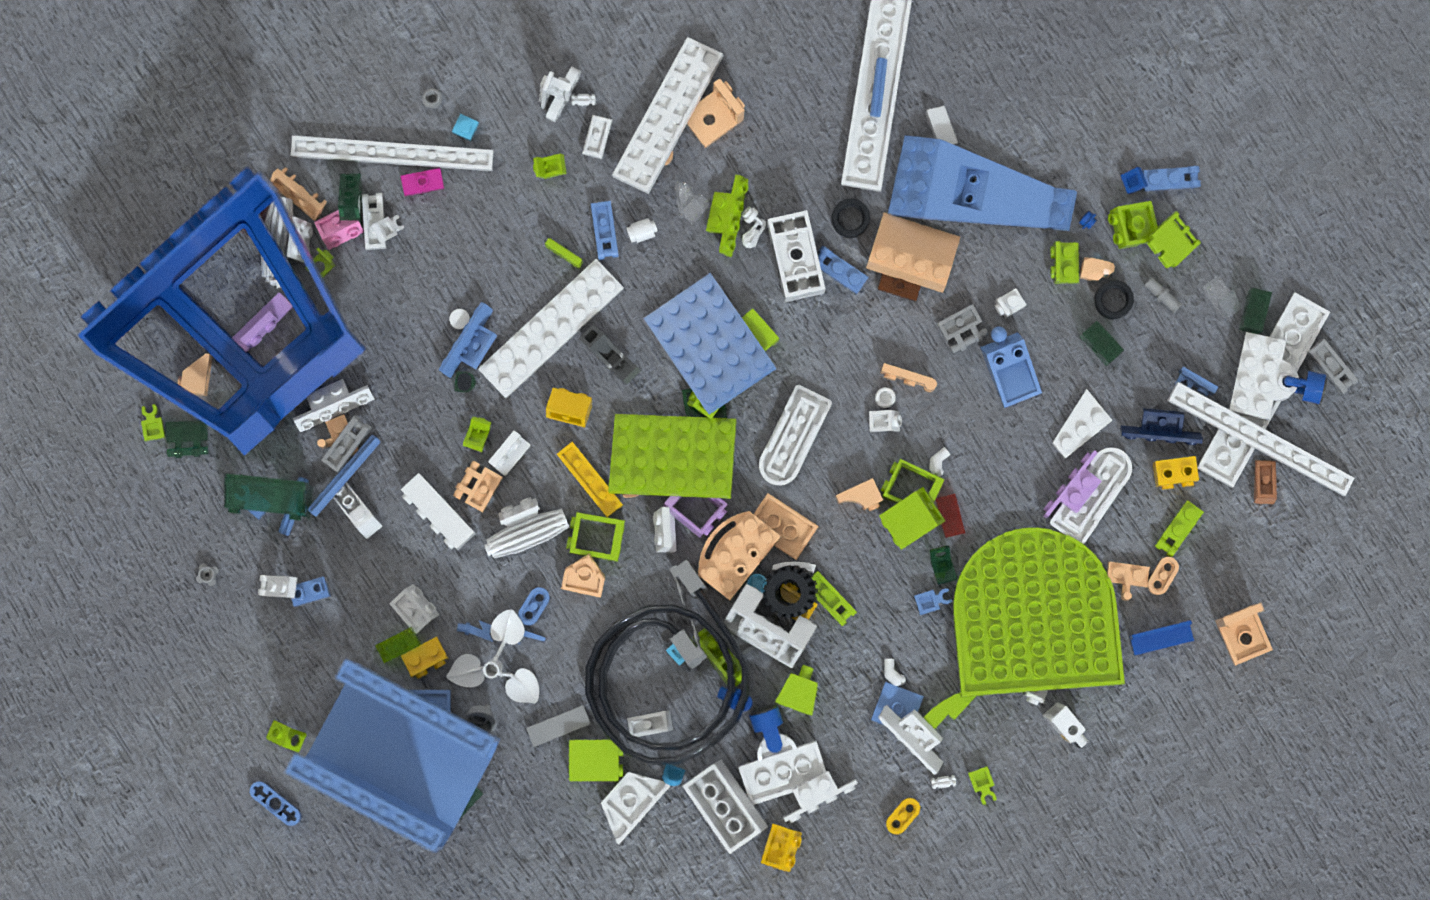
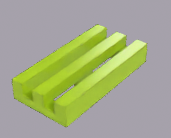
M548 238L545 242L546 248L580 269L583 264L580 257L551 238Z

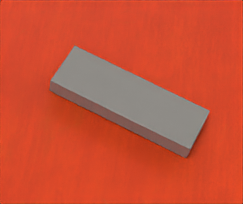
M584 705L526 729L533 747H536L588 726L591 722Z

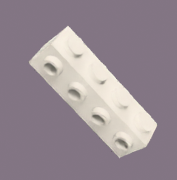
M418 473L401 489L404 493L402 495L404 500L409 505L414 503L417 506L416 512L423 520L427 517L432 522L429 526L437 535L441 532L446 537L443 541L451 550L454 547L459 550L476 534L421 474Z

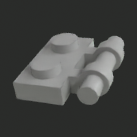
M973 304L937 323L946 342L954 338L956 344L950 346L953 354L966 350L967 346L975 342L979 343L983 341L982 338L989 335L986 328L978 331L976 326L982 323V320ZM970 329L972 335L962 340L960 334Z

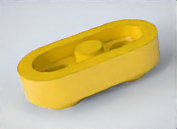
M906 798L897 806L886 820V827L890 833L901 834L906 830L920 812L918 801L913 798ZM908 804H911L913 806L912 812L906 811V806ZM894 820L900 822L898 828L893 827L892 823Z

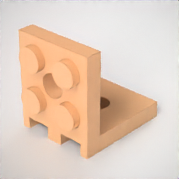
M721 79L713 83V92L698 102L687 122L688 127L704 148H707L744 120L745 105L739 97L735 99L731 93L733 91L731 86L726 81L723 83ZM712 115L715 118V122L712 125H706L703 121L705 116Z
M1261 603L1248 606L1215 620L1234 666L1273 650L1257 614L1264 611ZM1243 633H1247L1251 637L1248 645H1244L1240 641V636Z

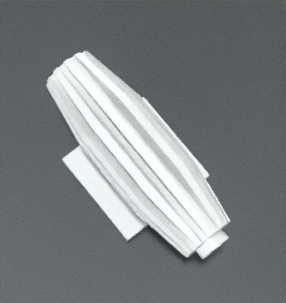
M281 197L310 252L309 243L313 235L312 223L293 217V200ZM272 202L265 219L267 228L287 260L291 258L305 263L274 202ZM261 256L262 277L266 278L265 282L270 283V281L276 279Z
M531 497L520 501V505L515 507L509 505L502 508L501 512L498 513L500 523L507 527L486 539L487 544L484 546L488 556L493 555V558L519 553L552 539L569 528L563 510L558 509L538 514V502L536 498L531 499Z

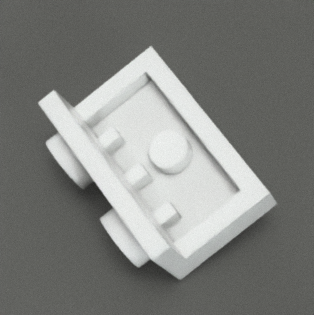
M661 507L654 512L653 516L656 552L674 553L676 552L675 517L670 514L669 507Z

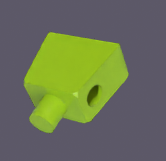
M802 665L799 676L791 673L775 703L812 716L818 686L817 682L810 680L814 668Z

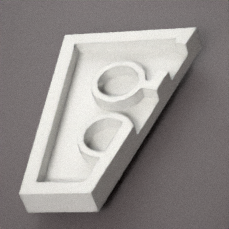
M1087 389L1052 442L1064 459L1112 421Z

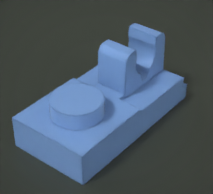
M1185 367L1179 370L1178 373L1180 374L1175 382L1176 384L1186 380L1188 388L1191 389L1194 385L1198 388L1197 392L1204 396H1212L1218 389V386Z

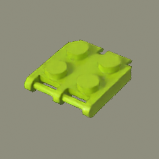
M1178 211L1172 213L1148 236L1150 240L1147 242V245L1154 254L1161 252L1158 259L1166 269L1176 267L1201 244V241L1199 239L1196 240L1190 232V227L1185 225L1180 219ZM1174 219L1177 220V222L1181 225L1182 229L1179 227V225L1176 223ZM1185 233H1187V235L1191 238L1193 243L1189 240Z

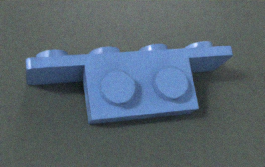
M481 302L475 309L473 316L468 324L464 326L458 340L453 344L451 351L442 361L439 371L447 377H452L461 362L476 370L496 339L497 335L494 332L483 327L493 312V309Z

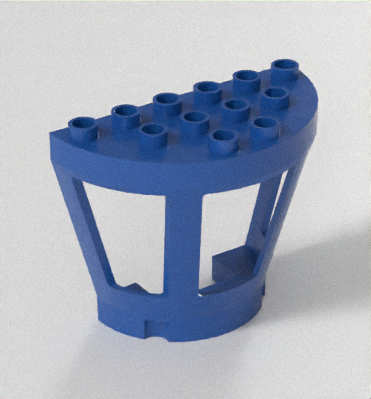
M249 167L245 168L229 183L237 191L235 194L227 187H224L140 263L141 267L147 272L146 274L137 266L110 290L117 298L112 305L106 309L98 301L80 318L88 326L78 334L96 355L226 436L243 455L247 454L270 434L281 419L332 375L335 377L366 349L345 323L278 189L261 171L255 175ZM272 202H274L329 308V311L324 315H321L260 216V213ZM241 229L247 231L305 326V330L265 366H261L248 352H245L180 287V284ZM160 305L242 384L241 388L219 409H216L118 347L115 343L155 306Z

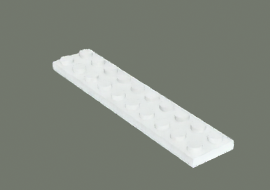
M871 0L841 181L842 186L881 192L912 0ZM877 58L887 59L881 116L872 117L870 116L876 60Z
M1294 292L1269 337L1286 340L1282 360L1290 363L1298 371L1330 311ZM1273 401L1269 420L1242 414L1238 415L1266 429L1281 401ZM1218 429L1197 468L1233 488L1255 448Z

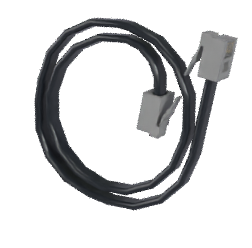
M687 559L678 566L675 565L669 569L676 579L682 604L685 606L683 589L679 579L695 599L700 598L732 645L741 666V695L732 717L712 737L691 750L675 757H648L628 749L613 734L601 715L594 697V669L603 647L622 628L628 625L610 643L599 669L600 701L609 722L627 740L653 751L682 750L705 740L725 720L735 696V664L721 635L698 613L677 605L645 606L616 621L596 641L585 667V695L595 720L605 735L625 755L650 765L680 764L706 752L720 742L740 721L749 698V667L740 645L704 594L709 589ZM655 613H677L698 621L715 638L727 664V693L718 714L701 732L673 743H652L632 735L616 720L607 698L608 670L617 649L635 631L644 627L659 626L672 632L674 636L670 640L687 665L692 669L707 658L700 645V638L693 620L691 621L694 629L693 635L698 647L684 629L679 632L671 623L658 618L641 619Z

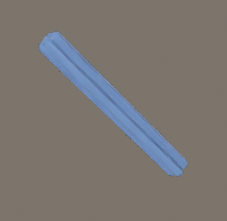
M371 435L308 507V511L312 515L317 516L380 444V440L376 436Z

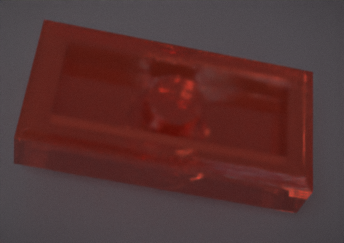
M956 494L936 498L937 509L945 519V522L942 523L945 538L965 534Z

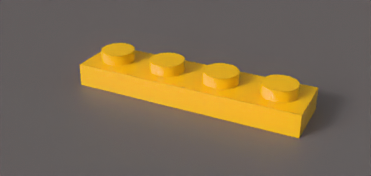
M573 442L557 453L560 460L607 518L623 506L615 494L609 493L608 485Z

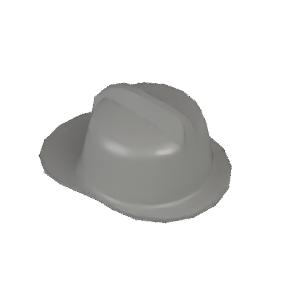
M489 704L485 706H472L463 717L466 721L489 733L497 727V722L490 710Z

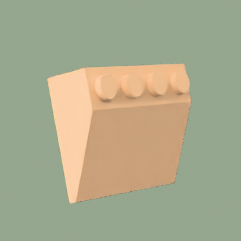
M883 213L866 269L943 293L953 265L960 236Z

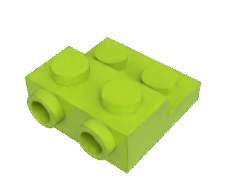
M1152 201L1118 206L1109 210L1108 222L1110 225H1113L1115 232L1113 234V242L1118 245L1119 249L1146 244L1150 240L1148 236L1158 227Z

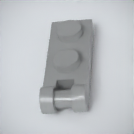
M1321 339L1307 351L1340 394L1344 395L1348 391L1347 388L1351 385L1354 386L1358 382V379L1325 339ZM1344 375L1346 379L1341 382L1340 378Z
M356 415L350 420L321 459L322 462L337 473H339L372 428L369 424L361 422V418ZM355 427L360 430L357 436L351 432Z

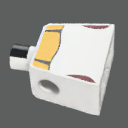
M1056 702L1042 715L1058 734L1070 744L1074 742L1078 748H1081L1088 742L1087 738L1082 734L1086 729L1065 705Z

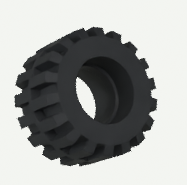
M788 565L773 571L770 577H767L766 585L763 586V590H765L763 598L767 599V607L770 606L772 608L770 611L778 613L777 616L792 618L800 616L814 606L812 604L817 600L815 596L818 593V589L815 587L817 582L812 579L813 575L807 573V569L804 567L799 568L798 565ZM791 579L799 585L801 596L796 603H788L782 598L780 588L783 581Z

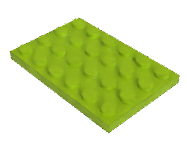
M615 414L609 493L731 499L737 420L731 418L709 419L706 417Z

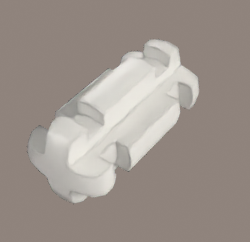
M572 94L571 103L573 106L575 104H578V106L595 105L596 97L595 94H578V96Z
M954 775L931 779L933 789H936V787H950V785L956 786Z

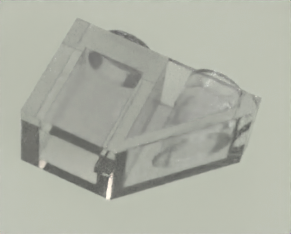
M676 181L675 193L678 215L695 227L709 209L708 199L700 193L698 195L691 191L692 187L684 181L682 183Z

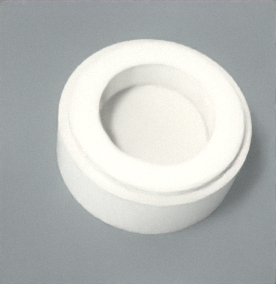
M456 309L450 314L449 320L455 329L463 330L464 326L468 324L470 316L465 310Z
M887 387L879 389L875 395V402L881 408L891 407L896 399L894 391Z

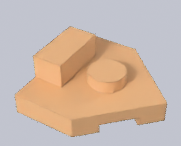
M587 554L565 568L561 589L601 598L605 575L592 556Z

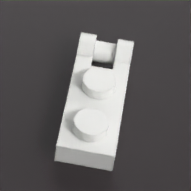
M376 193V195L370 196L369 194H362L366 250L386 249V241L380 243L371 226L384 219L383 193ZM377 203V208H369V204Z
M260 575L261 587L258 589L259 596L295 598L296 577Z

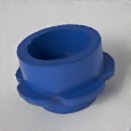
M1088 211L1078 223L1082 225V229L1086 227L1090 229L1097 221L1095 219L1096 214Z

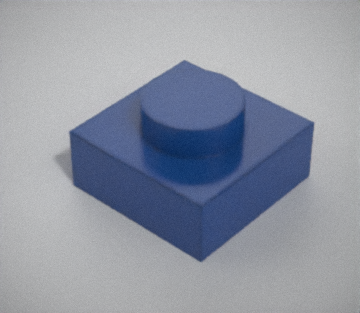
M1136 167L1120 175L1127 194H1133L1148 186L1141 167Z

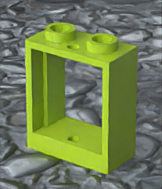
M902 459L898 463H893L889 471L892 474L890 481L885 480L880 490L884 492L883 498L896 504L902 501V499L889 493L901 468H904L934 482L928 495L933 502L935 501L944 479Z
M576 512V517L572 516L570 528L573 529V535L568 537L566 548L570 549V554L580 556L590 554L592 558L618 562L625 521ZM581 519L616 525L611 555L576 549Z

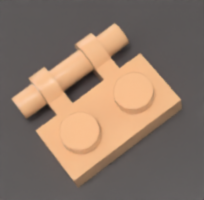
M472 461L470 467H467L464 471L466 474L462 481L457 483L453 496L460 500L463 493L469 495L465 503L483 513L503 477L486 467L481 474L478 473L477 469L480 464ZM474 477L478 480L471 490L467 486Z

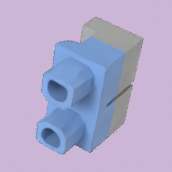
M323 576L296 584L295 598H291L293 606L297 608L311 604L313 601L318 602L333 597L328 577L324 578Z

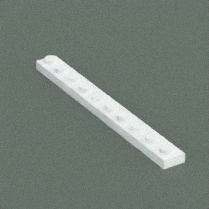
M292 136L291 157L492 171L493 150Z
M1179 382L1175 384L1167 400L1342 496H1346L1354 480V477Z

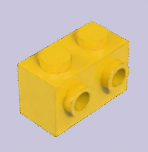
M552 388L546 406V418L585 428L592 409V398L583 393L569 392L564 388Z
M1196 456L1153 462L1156 487L1161 486L1162 490L1173 489L1176 484H1182V487L1194 486V482L1199 481Z

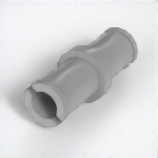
M1154 277L1144 285L1145 288L1157 297L1156 300L1167 306L1173 314L1183 305L1169 293L1170 290L1168 288L1165 289Z

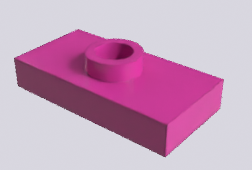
M440 168L401 176L404 196L444 189Z

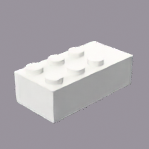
M722 760L712 764L683 785V788L729 854L768 828Z

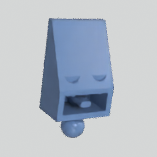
M1001 326L993 328L991 338L995 342L980 348L1004 408L1041 394L1042 391L1024 339L1018 332L1007 336L1005 328Z

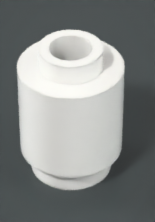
M649 218L632 223L630 227L626 228L631 243H639L655 237L654 233L658 232L654 220L650 221Z

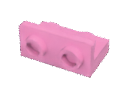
M350 204L314 222L328 250L338 247L340 244L364 233Z

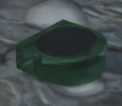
M456 371L454 391L463 393L472 391L476 385L474 376L469 372Z

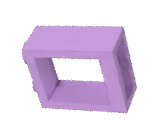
M670 496L663 505V507H669L670 514L699 538L703 534L707 536L714 528L713 522L716 519L720 521L727 513L725 510L727 503L721 498H707L718 509L700 529L674 508L681 499V496Z

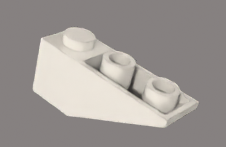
M346 482L333 498L354 526L368 539L382 525Z

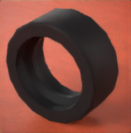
M854 198L844 199L834 207L831 216L832 226L840 236L856 238L866 231L870 221V212L862 201ZM846 207H855L862 214V223L854 230L843 228L839 222V214Z
M1109 280L1103 283L1096 291L1094 297V305L1097 312L1110 320L1124 317L1132 309L1134 303V295L1131 288L1125 282L1119 280ZM1117 288L1124 293L1126 303L1121 310L1112 312L1104 307L1102 297L1106 290Z

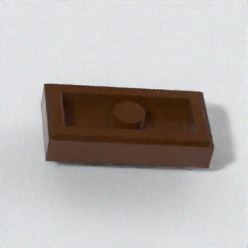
M882 274L878 286L879 291L914 302L917 301L921 288L920 285Z

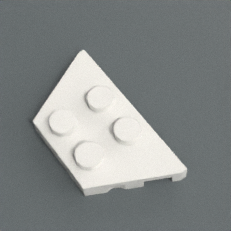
M630 772L621 779L601 802L618 844L632 831L667 791L670 785L664 781Z

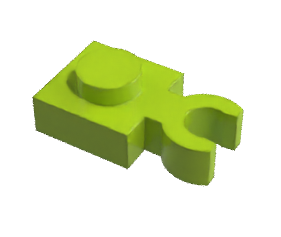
M152 404L153 411L151 413H147L145 406L141 408L142 414L147 419L141 421L145 442L166 438L163 419L161 417L156 418L158 407L155 404Z
M988 766L969 772L968 776L974 792L981 791V803L983 805L986 804V795H991L992 800L996 801L995 793L989 789V787L995 785Z

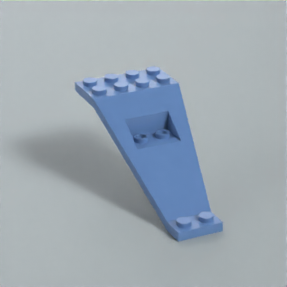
M905 136L888 213L894 216L928 220L1069 231L1077 192L1075 190L1052 187L941 139ZM977 177L976 182L972 183L973 179ZM973 197L972 201L968 202V199Z

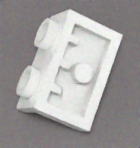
M513 431L488 462L506 476L529 449L530 444L516 431Z
M414 584L405 588L389 603L415 634H418L433 619L439 616L436 607L424 597L421 589Z

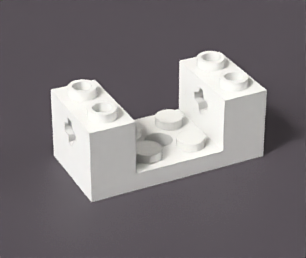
M808 211L767 219L768 232L771 244L774 247L781 277L780 284L784 301L789 302L824 294L825 285ZM794 249L800 250L802 252L801 259H792L791 251Z
M746 584L724 623L731 633L788 667L793 668L817 625L813 624L809 619L799 616L790 632L787 633L780 626H776L767 621L763 616L754 613L763 597V593L757 588Z

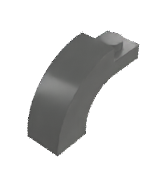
M592 325L579 338L593 355L626 385L641 371L596 326Z

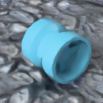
M754 574L749 577L747 581L749 586L758 588L761 593L765 592L763 586L767 582L763 575Z

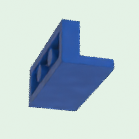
M1192 621L1130 635L1129 639L1134 656L1194 641L1190 627Z

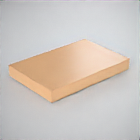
M767 493L754 513L756 517L781 536L774 546L795 560L798 559L819 527L769 493Z

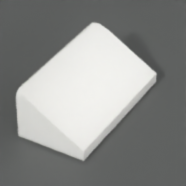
M945 106L926 110L925 113L934 138L944 140L953 145L958 144Z

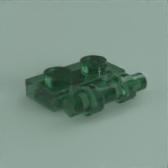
M201 420L166 422L167 443H175V448L167 449V457L175 456V458H182L189 455L201 457V455L209 454L208 446L201 447L200 441H208V425ZM182 442H193V447L182 448Z

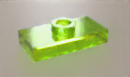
M411 626L376 644L375 647L383 662L386 663L420 646L421 643Z

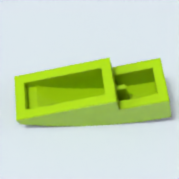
M957 693L933 707L923 718L935 729L947 715L952 720H955L976 696L961 697V693Z

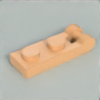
M886 363L883 364L881 373L885 374L884 378L895 381L898 378L904 380L903 384L915 387V384L923 386L927 392L934 391L937 386V382L933 378Z

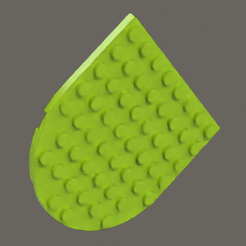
M1022 528L995 537L975 552L959 576L953 600L961 697L1125 684L1115 591L1111 579L1102 566L1103 564L1089 548L1073 537L1051 529Z

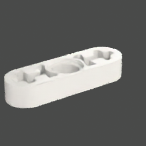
M573 66L565 77L572 84V91L581 74V70ZM555 97L546 114V118L556 122L567 101Z

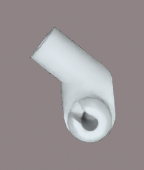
M945 447L930 458L929 470L938 477H941L944 473L942 461L950 455Z
M884 659L885 678L895 686L904 685L906 678L903 674L900 675L894 670V659Z

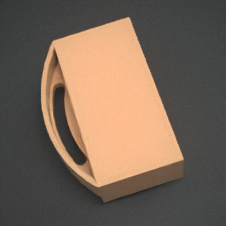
M750 511L737 514L719 525L707 539L700 555L698 576L728 600H731L781 536ZM730 522H736V526L724 534L718 541L710 559H706L707 548L715 535Z

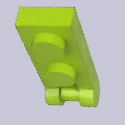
M1187 500L1159 538L1155 547L1167 552V556L1173 557L1204 512ZM1168 538L1174 541L1172 546L1166 543Z
M817 571L812 577L813 581L816 580L817 582L815 587L818 589V593L815 597L843 627L847 623L846 620L850 616L853 617L857 612ZM842 605L845 610L839 614L836 610Z

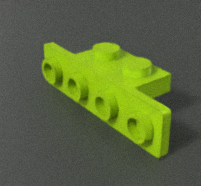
M735 175L731 194L714 192L706 231L709 233L722 234L719 253L727 257H732L736 247V236L740 228L741 213L744 210L745 195L748 191V179L741 175Z

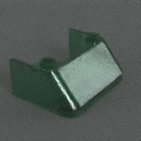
M225 473L224 508L228 510V513L240 514V510L285 514L289 515L290 520L301 521V517L310 519L308 507L312 503L313 486L307 482Z

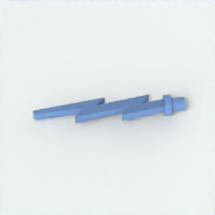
M479 620L482 629H479L468 622L466 624L458 623V632H465V635L470 633L493 642L490 635V624ZM525 630L524 637L541 641L546 639L543 636Z

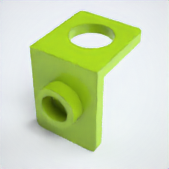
M317 248L318 254L313 260L315 263H324L325 269L320 273L322 278H324L335 266L332 261L334 257L326 249L322 251Z
M274 720L266 739L284 748L299 752L306 733ZM298 735V743L292 746L291 740L293 736Z

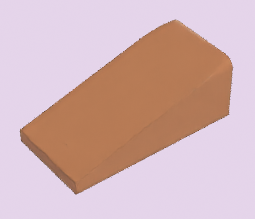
M1255 460L1254 503L1274 504L1277 500L1276 461Z

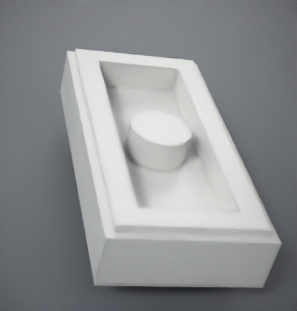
M592 115L582 152L583 155L599 159L603 158L612 119Z

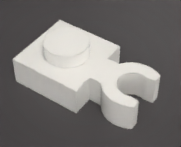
M398 215L392 218L388 216L371 225L380 243L398 235L397 232L404 228V225L398 226L396 223V219L399 218Z

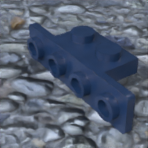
M1143 408L1141 427L1120 426L1121 436H1124L1126 439L1144 438L1147 441L1165 440L1168 443H1176L1178 441L1185 442L1188 445L1203 443V437L1200 432L1182 431L1184 412Z

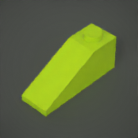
M704 628L698 633L700 645L707 655V659L727 685V664L715 638ZM729 650L735 664L736 687L741 683V666Z

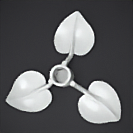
M512 609L503 611L494 619L491 625L492 638L496 641H502L494 659L489 660L481 667L478 657L472 654L461 655L454 662L446 676L447 679L457 685L471 688L479 686L484 681L485 676L488 678H495L498 675L500 677L508 676L511 678L505 684L507 695L516 702L535 704L538 701L540 691L536 676L525 668L518 669L515 675L502 672L503 666L498 660L506 642L514 645L521 641L524 636L525 628L516 612Z

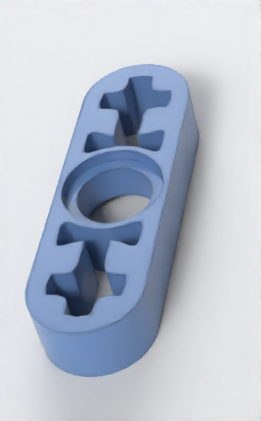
M259 781L251 785V797L283 823L293 826L300 822V810L268 784ZM256 786H263V792L269 795V792L273 793L267 798L266 803L263 802L266 797L261 794L256 796ZM275 797L281 800V807L277 810L272 809L270 806L271 799ZM286 804L289 806L286 808L288 812H296L295 817L297 819L295 821H288L289 816L284 812L282 816L279 814Z

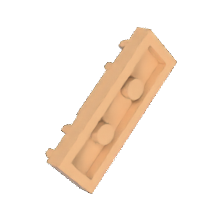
M277 168L273 172L270 182L286 198L292 199L293 204L316 221L320 217L327 201L324 200L319 203L316 200L319 194L315 193L311 196L303 186L294 181L296 175L288 177L285 175L288 170L287 168L282 169V171Z

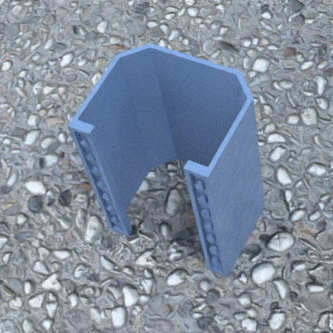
M345 659L336 676V679L345 683L340 695L306 757L304 758L295 753L285 773L433 852L442 850L489 765L500 738L355 661Z

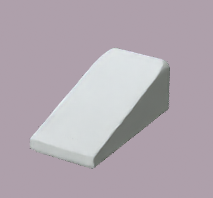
M669 710L627 718L629 732L636 737L673 730Z

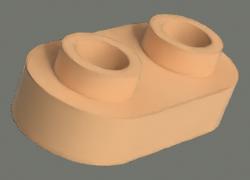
M1165 557L1158 562L1147 585L1148 590L1152 594L1161 595L1167 591L1179 570V564L1176 559ZM1165 564H1169L1171 566L1170 571H1166L1164 569ZM1155 581L1160 582L1161 586L1159 589L1154 587Z

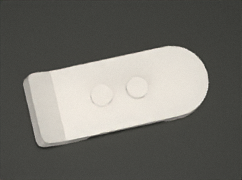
M801 385L795 386L760 457L759 470L762 477L768 483L782 486L789 484L796 478L832 405L831 400Z
M1105 448L1101 450L1087 466L1086 469L1102 482L1078 513L1075 514L1062 503L1050 521L1054 528L1065 535L1073 537L1082 544L1090 537L1131 476V460L1124 451L1118 448Z

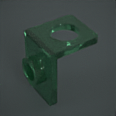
M949 545L929 550L930 561L937 584L957 580ZM939 552H945L942 556H935Z

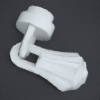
M751 207L746 208L742 214L744 221L747 223L755 222L753 227L742 235V243L746 248L756 247L758 238L766 227V221L757 217L758 210ZM758 225L762 226L760 230L756 229Z

